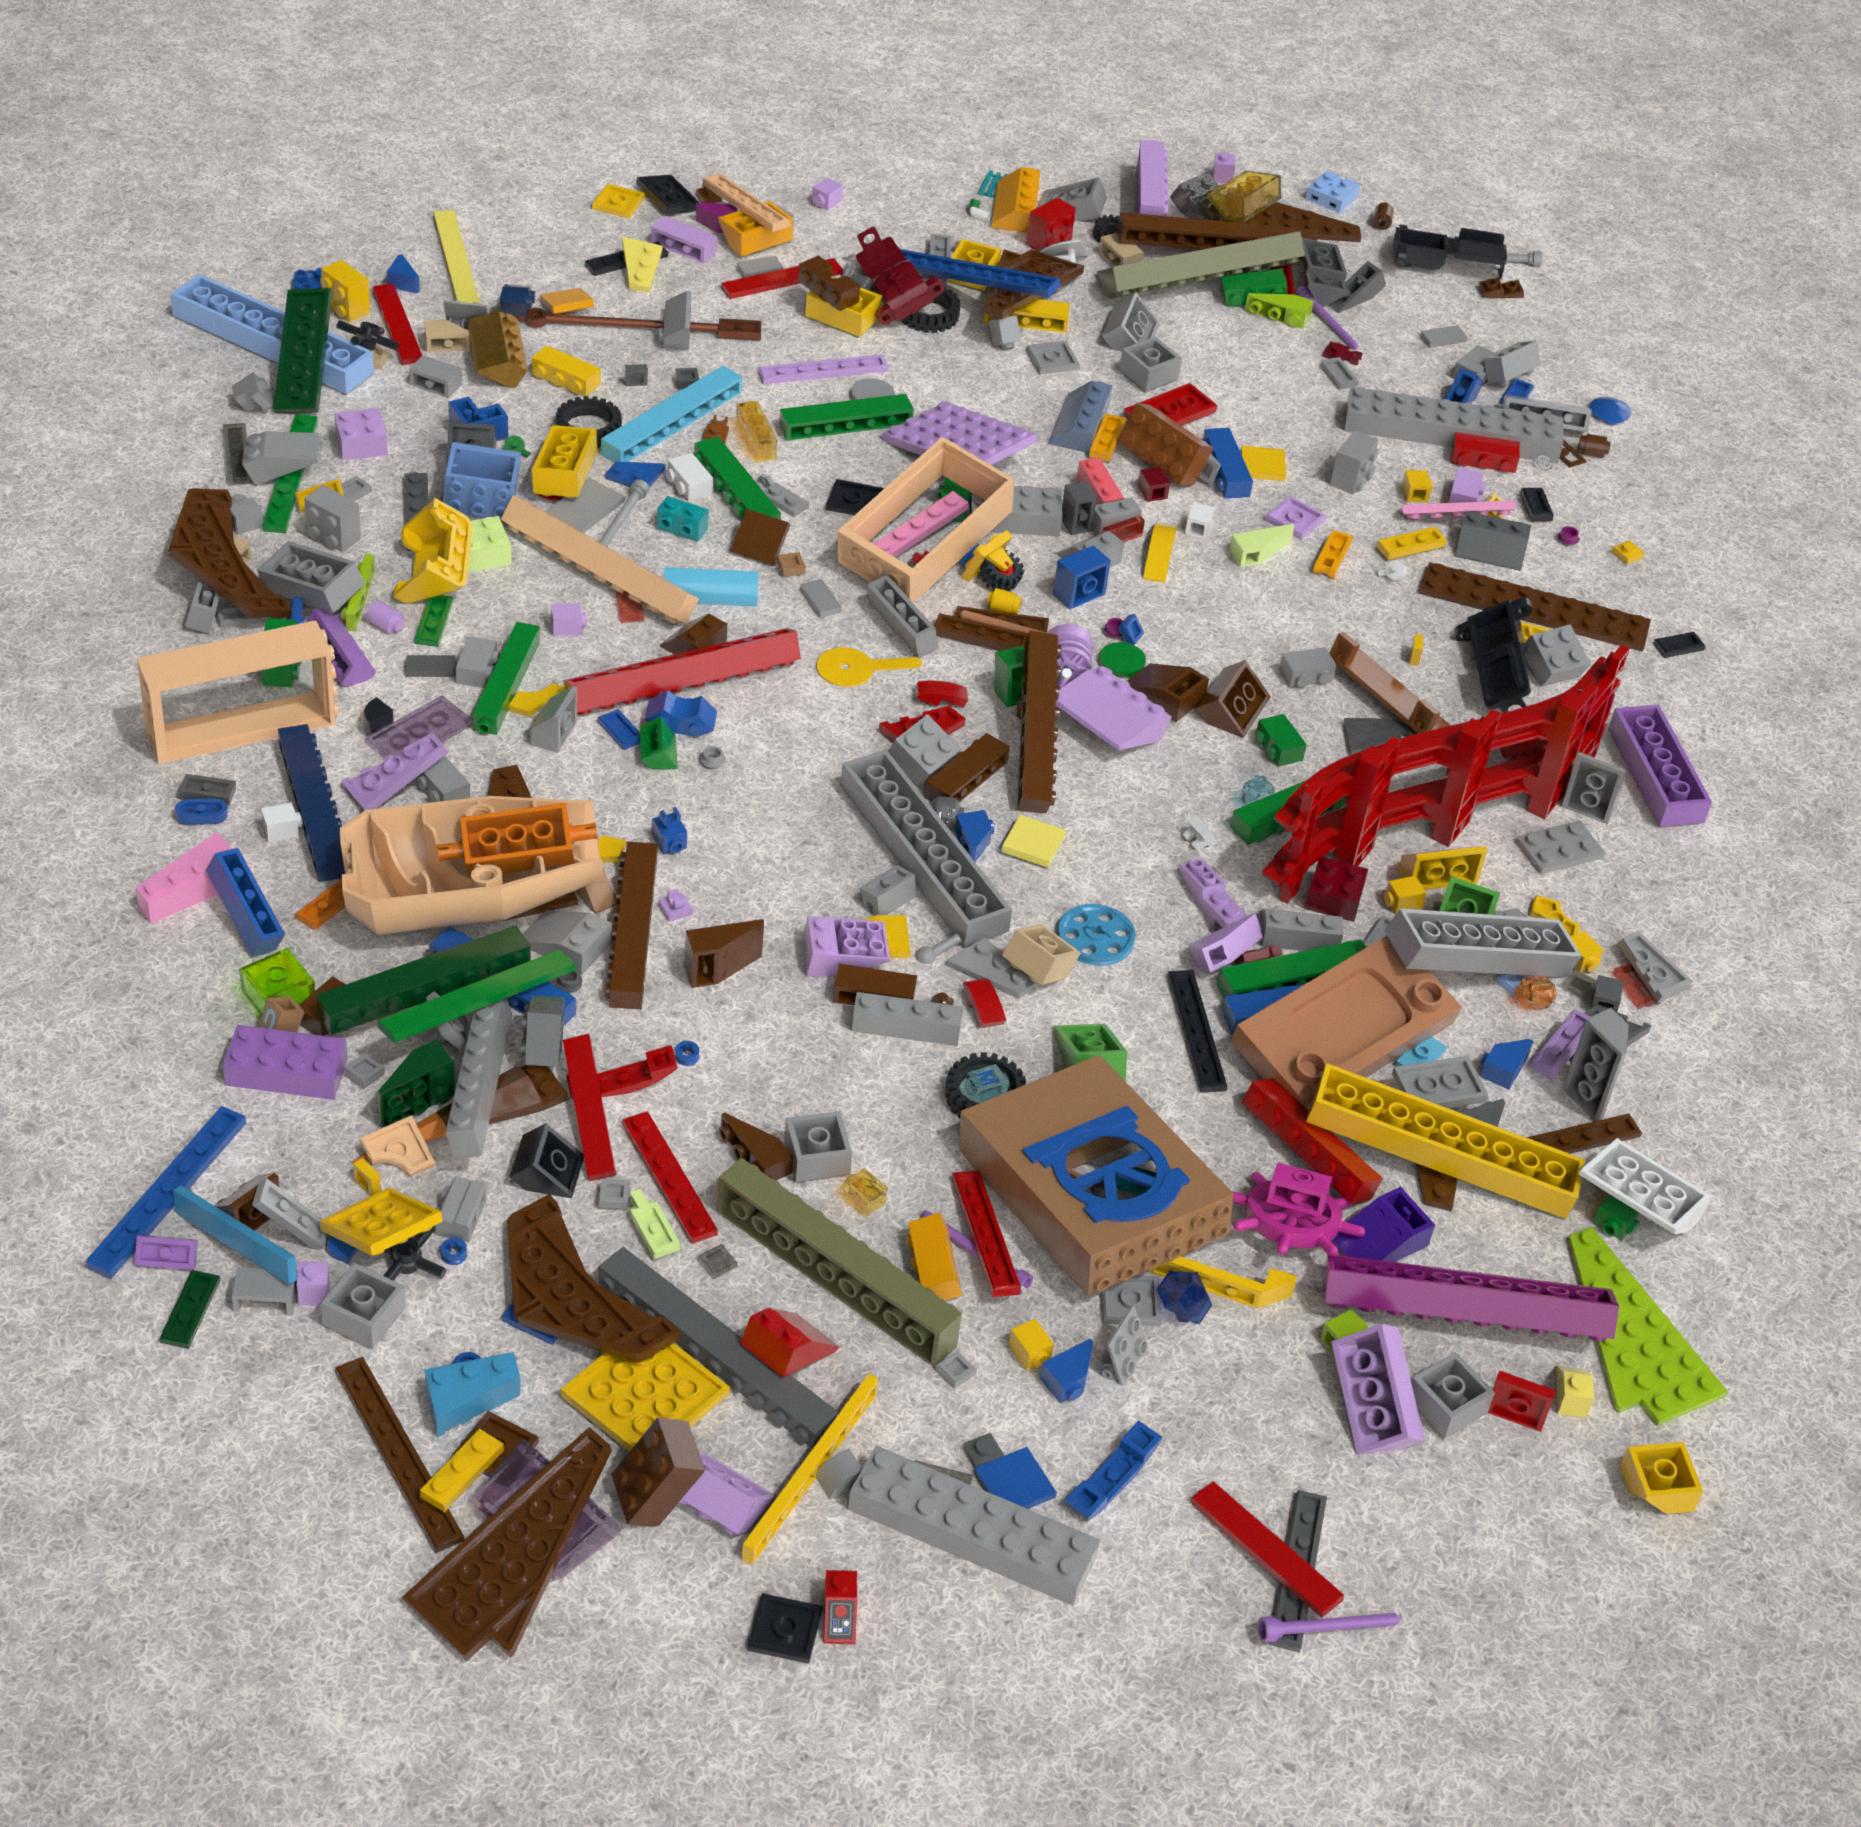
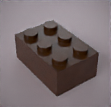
M657 1417L612 1472L613 1484L615 1485L627 1524L649 1527L660 1526L705 1472L689 1422Z

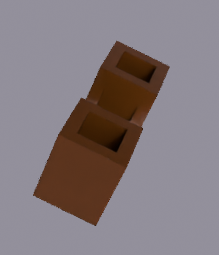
M818 255L799 263L798 282L834 308L842 311L859 303L860 284L847 275L840 278H831L832 265Z

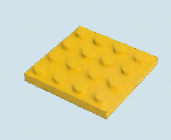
M675 1343L636 1363L604 1353L560 1389V1396L629 1452L657 1417L688 1421L691 1428L730 1395V1386Z

